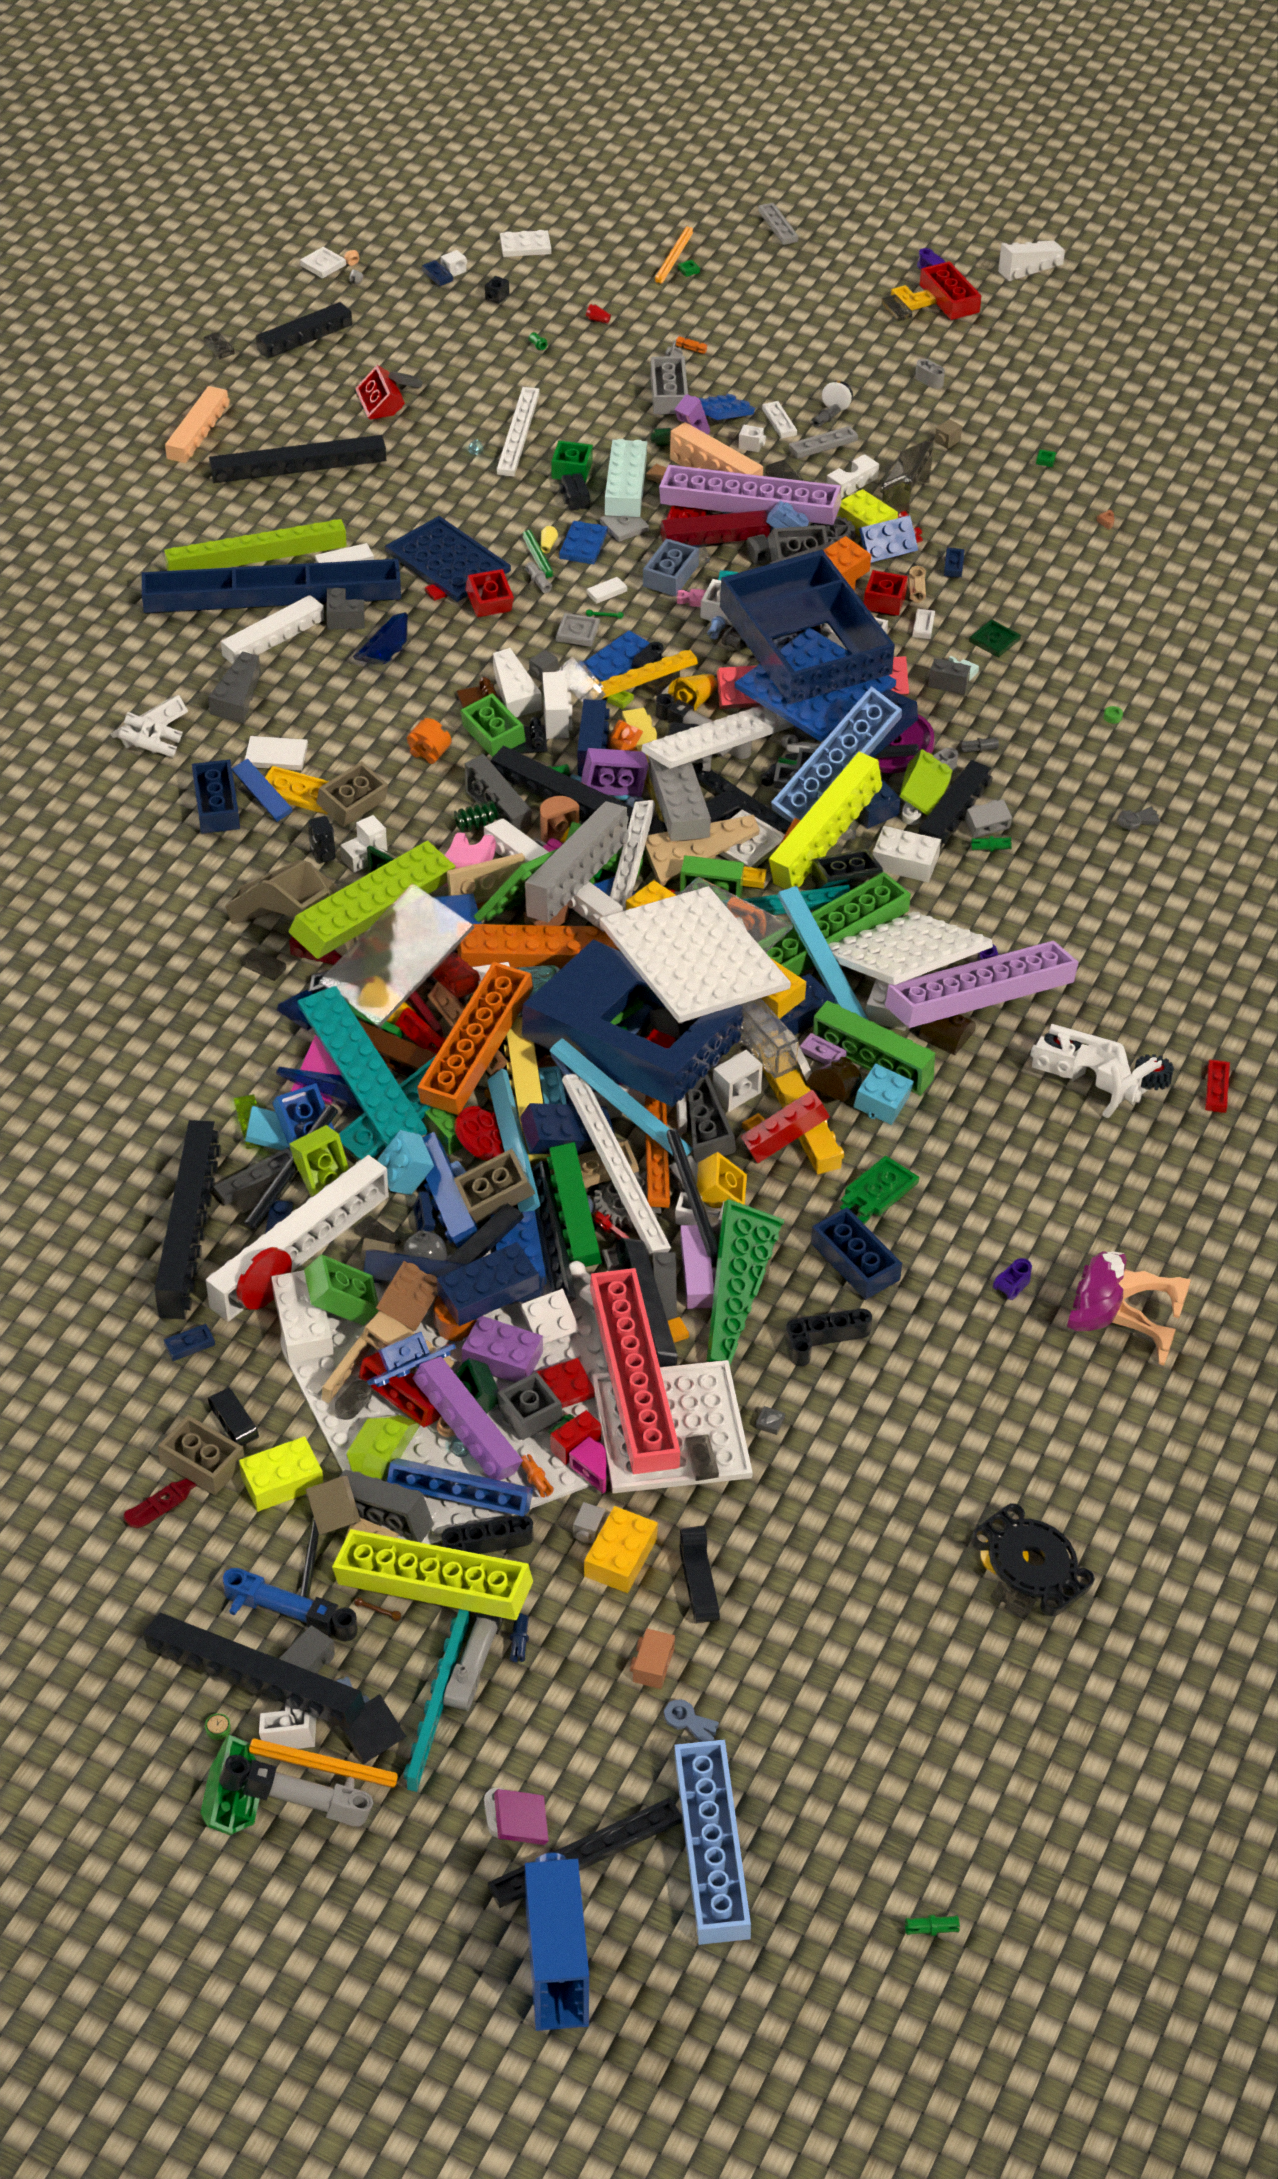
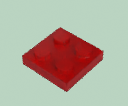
M578 1358L537 1371L560 1400L562 1408L595 1397L594 1387Z

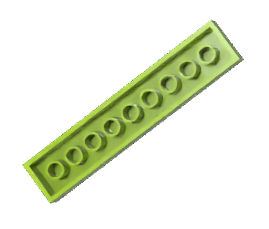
M427 840L297 914L289 929V933L312 955L319 959L448 883L447 871L455 869L456 866Z

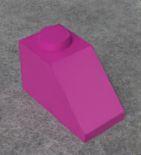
M588 1437L569 1453V1467L603 1494L606 1491V1450L600 1442H596L591 1437Z

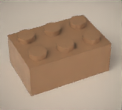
M403 1261L376 1308L416 1331L438 1293L437 1278L419 1270L415 1264Z

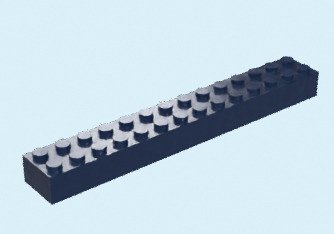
M399 559L142 572V603L144 613L291 605L309 595L319 603H327V588H346V600L376 601L401 599Z

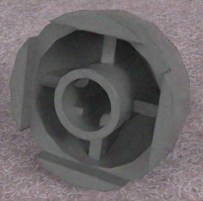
M418 1231L406 1240L403 1247V1254L444 1261L448 1259L444 1241L440 1236L429 1231Z

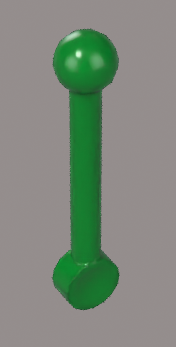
M590 609L586 610L587 617L593 615L617 617L618 619L624 617L622 612L605 613L593 612Z

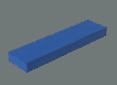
M248 758L232 768L236 777L276 822L293 812L289 804Z

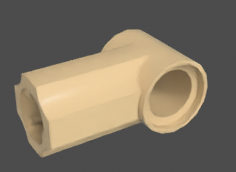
M914 566L909 572L910 599L914 603H920L926 599V570L921 566Z

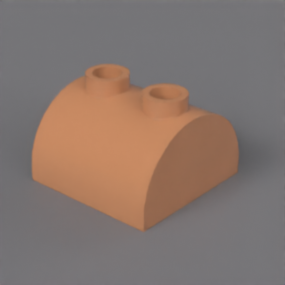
M554 796L546 799L541 804L540 840L546 844L551 838L560 841L568 827L570 828L572 821L579 824V805L575 800L566 796Z

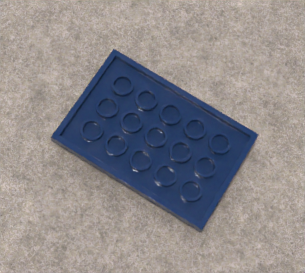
M437 516L385 545V552L395 559H399V562L430 584L438 587L456 602L468 596L465 589L468 575L503 569L504 574L511 571L510 564L441 516Z

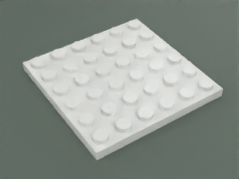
M911 912L906 917L895 918L890 923L879 924L874 929L863 930L858 935L847 936L843 938V941L828 944L838 964L892 985L907 981L993 947L992 939L984 937L982 934H975L970 932V930L961 929L957 925H950L945 923V921H939L931 916L922 915L920 912Z
M728 1360L660 1367L680 1448V1464L677 1469L634 1475L630 1465L610 1374H592L612 1493L752 1478L753 1472Z

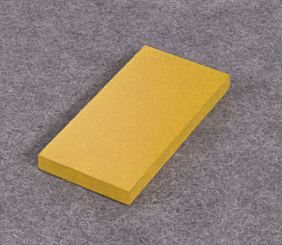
M276 766L271 767L265 778L288 804L328 814L317 804L319 788L330 781Z

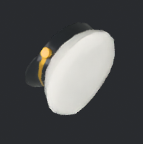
M840 380L834 381L824 387L822 399L828 408L838 404L842 411L849 407L853 399V391L847 383Z

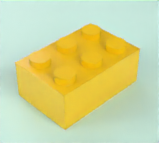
M614 1506L584 1560V1577L628 1593L657 1540L658 1522Z

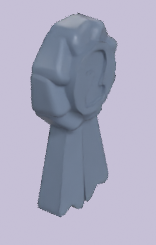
M682 1699L670 1701L665 1707L664 1717L667 1725L677 1730L687 1728L699 1742L715 1740L713 1736L716 1735L719 1722L695 1715L693 1706Z

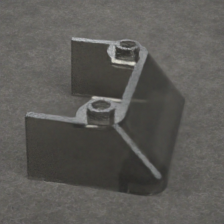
M923 441L905 449L903 453L900 452L895 467L886 482L882 483L880 490L883 493L882 502L896 510L898 514L906 511L909 515L911 491L916 482H930L934 443L931 441Z

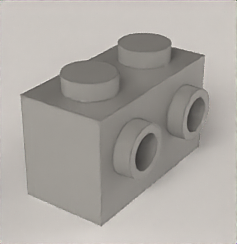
M1004 799L992 800L987 804L974 805L967 809L965 821L973 838L1009 829L1012 816Z

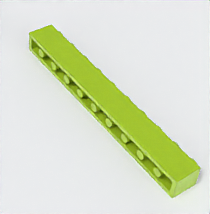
M342 519L223 540L208 541L200 544L173 547L164 550L167 571L229 568L347 547L346 529Z

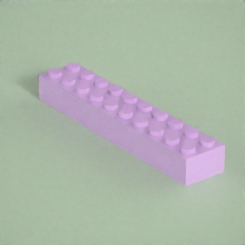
M668 465L659 486L660 504L732 513L766 510L768 515L781 500L792 505L793 510L805 514L809 522L825 525L834 524L841 505V485Z
M1050 941L916 977L896 985L890 984L888 986L885 1006L908 1028L1073 983L1078 961L1055 941Z

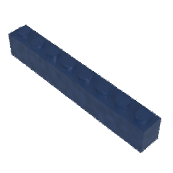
M369 1249L366 1250L363 1272L372 1275L374 1283L381 1284L382 1280H393L403 1261L415 1264L419 1270L436 1278L467 1264ZM539 1276L538 1291L516 1301L525 1303L543 1296L546 1277Z

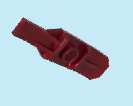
M187 1478L180 1482H172L136 1507L126 1510L123 1520L133 1528L139 1529L146 1526L186 1500L190 1491L198 1485ZM163 1496H170L167 1500L161 1499Z

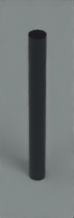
M314 1518L311 1520L300 1596L308 1599L310 1597L319 1537Z

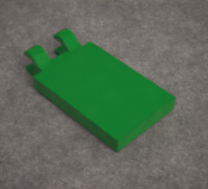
M885 1155L846 1187L845 1196L841 1199L844 1204L840 1206V1209L843 1210L848 1207L851 1210L854 1204L860 1207L858 1212L861 1214L858 1219L865 1224L873 1213L880 1216L919 1183L920 1177Z

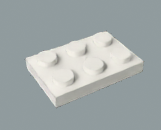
M548 230L500 233L503 257L551 254Z

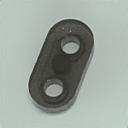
M357 1380L351 1383L335 1402L336 1415L343 1420L354 1418L371 1399V1385H368V1382L364 1380Z

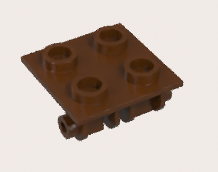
M487 677L480 679L478 687L456 691L463 708L492 693L499 700L494 685L491 684L490 679Z

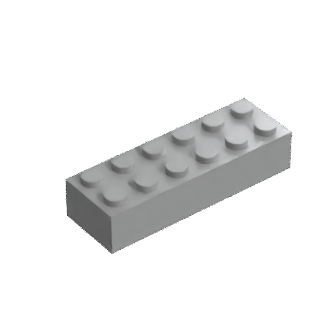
M648 756V773L670 840L709 838L711 817L692 762L669 769Z

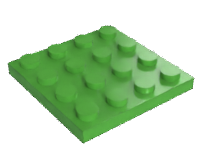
M558 849L522 864L473 917L478 922L485 919L489 921L496 914L500 916L506 910H512L516 905L518 907L526 901L525 882Z

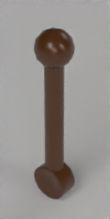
M360 1597L354 1600V1604L357 1607L364 1606L388 1615L395 1622L401 1619L399 1611H388L364 1602Z

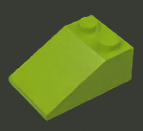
M921 749L907 765L899 797L928 816L941 800L950 782L952 769L947 764L934 758L932 754Z
M327 1125L289 1143L294 1162L311 1197H314L326 1185L335 1181L343 1172L349 1170L340 1136Z

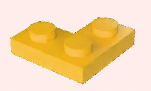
M906 285L891 289V296L907 312L936 304V297L929 290L913 293Z

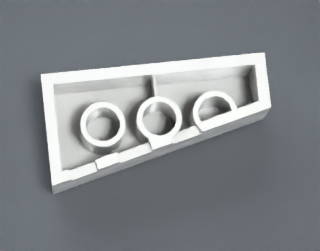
M1055 241L1025 242V244L1017 242L1012 243V245L1001 243L998 272L1008 281H1012L1063 264L1065 250Z
M511 648L493 653V670L503 705L516 718L540 711L541 691Z

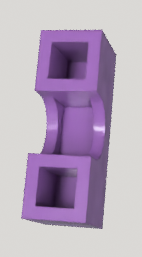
M686 394L674 409L677 419L692 425L708 435L711 430L701 400L696 396L692 397Z

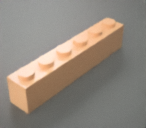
M211 386L206 388L165 444L167 459L186 463L193 456L194 451L200 446L202 440L207 437L208 432L214 427L218 418L222 416L223 411L228 408L230 399L228 398L227 390Z

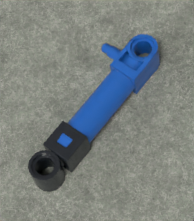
M231 1568L223 1575L225 1596L233 1601L229 1610L232 1615H236L242 1605L254 1609L259 1605L307 1623V1628L312 1625L327 1636H330L333 1630L334 1636L340 1641H350L357 1636V1616L354 1610L344 1607L339 1609L338 1604L316 1597L315 1600H311L265 1583L264 1577L240 1568Z

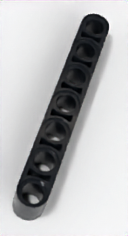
M620 1238L616 1244L621 1270L636 1268L659 1366H676L678 1359L677 1351L645 1244L642 1240Z

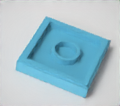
M252 1106L245 1141L278 1150L288 1148L289 1146L276 1112Z

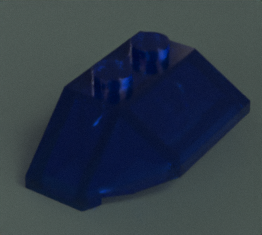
M407 613L393 615L360 648L353 658L370 664H386L390 662L392 656L401 651L402 646L407 642Z

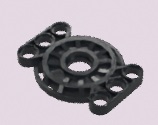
M1010 1503L974 1530L970 1540L971 1544L977 1550L989 1551L991 1565L1004 1583L1024 1595L1041 1597L1040 1608L1043 1613L1051 1617L1057 1616L1091 1589L1095 1581L1094 1574L1086 1568H1078L1076 1552L1071 1542L1063 1533L1043 1521L1024 1518V1509L1018 1504ZM1007 1512L1016 1513L1019 1519L1010 1518ZM998 1523L1004 1530H996L992 1524ZM977 1535H984L988 1542H981ZM1023 1551L1037 1553L1041 1556L1044 1563L1040 1566L1029 1564L1023 1557ZM1082 1576L1086 1578L1088 1584L1080 1583L1077 1577ZM1062 1589H1070L1073 1592V1596L1065 1595ZM1047 1600L1056 1602L1058 1607H1050L1047 1604Z

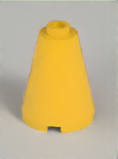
M712 674L679 677L669 685L668 694L675 698V702L680 699L694 706V711H696L717 690V679Z

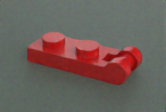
M409 1007L403 1010L395 1023L419 1047L428 1049L435 1054H438L446 1038L439 1036Z

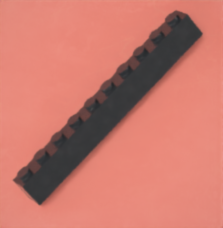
M382 435L209 457L213 484L387 461L386 446Z
M504 745L491 758V763L513 785H517L545 800L554 796L569 797L578 803L579 816L588 819L605 801L627 807L628 830L633 807ZM652 817L648 835L668 832L664 822Z
M161 1612L143 1632L146 1647L154 1654H162L174 1662H182L192 1669L202 1670L212 1677L222 1678L232 1685H239L247 1688L252 1693L267 1696L272 1701L285 1703L292 1709H300L315 1718L325 1719L335 1726L340 1725L350 1729L366 1707L360 1690Z

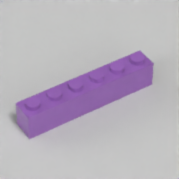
M440 1356L420 1364L412 1379L489 1478L500 1481L514 1475L523 1461L445 1360Z

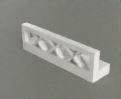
M177 695L165 700L140 716L143 718L148 716L149 719L168 724L187 713L188 710L180 696ZM125 724L122 726L135 732L140 731L139 728ZM121 727L110 733L112 738L119 736ZM122 740L126 748L134 745L129 741Z

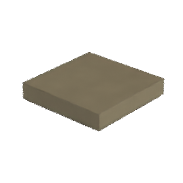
M347 1475L306 1489L319 1535L361 1521Z

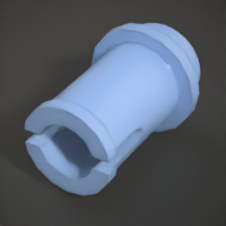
M716 616L711 621L712 625L707 632L708 636L711 634V639H717L721 629L726 625L724 618L721 616Z

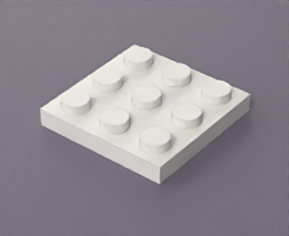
M741 810L731 819L749 816L751 814L744 810ZM755 817L760 829L759 835L742 844H736L729 851L721 852L720 855L730 861L744 862L746 867L756 868L776 851L785 834Z

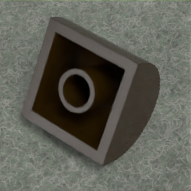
M960 1014L925 1023L921 1026L919 1039L952 1055H956L975 1032L976 1023Z
M840 1057V1059L834 1060L814 1071L809 1076L806 1085L838 1100L845 1101L857 1094L862 1085V1077L851 1059Z

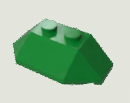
M232 1735L226 1737L210 1767L200 1812L207 1827L229 1836L255 1824L259 1804L258 1798L242 1794L243 1787L238 1791H229L222 1787L219 1782L220 1774L229 1756L241 1755L250 1764L252 1760H256L254 1754L249 1752L250 1743Z

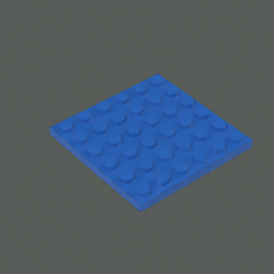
M808 628L780 649L794 671L851 655L848 650L811 628ZM761 664L735 682L737 690L820 742L824 741L871 686L881 694L885 690H891L896 686V679L887 675L789 704Z

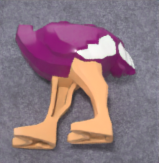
M1105 1251L1098 1253L1092 1257L1090 1265L1085 1264L1082 1280L1079 1281L1076 1290L1078 1295H1076L1073 1303V1308L1076 1310H1071L1067 1327L1075 1331H1092L1115 1323L1138 1330L1153 1338L1157 1347L1159 1364L1165 1365L1176 1329L1154 1324L1141 1311L1129 1306L1124 1299L1145 1290L1167 1292L1172 1302L1173 1317L1179 1319L1191 1279L1182 1277L1166 1278L1146 1271H1130L1125 1269L1127 1258L1124 1253Z

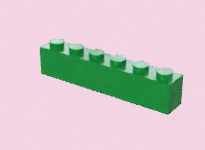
M575 1142L549 1148L551 1156L547 1157L549 1170L554 1169L555 1172L554 1175H551L553 1188L558 1187L559 1193H555L557 1206L562 1205L563 1211L559 1212L561 1225L566 1224L567 1227L566 1230H563L565 1243L570 1242L571 1248L567 1249L569 1261H579L585 1267L602 1264Z

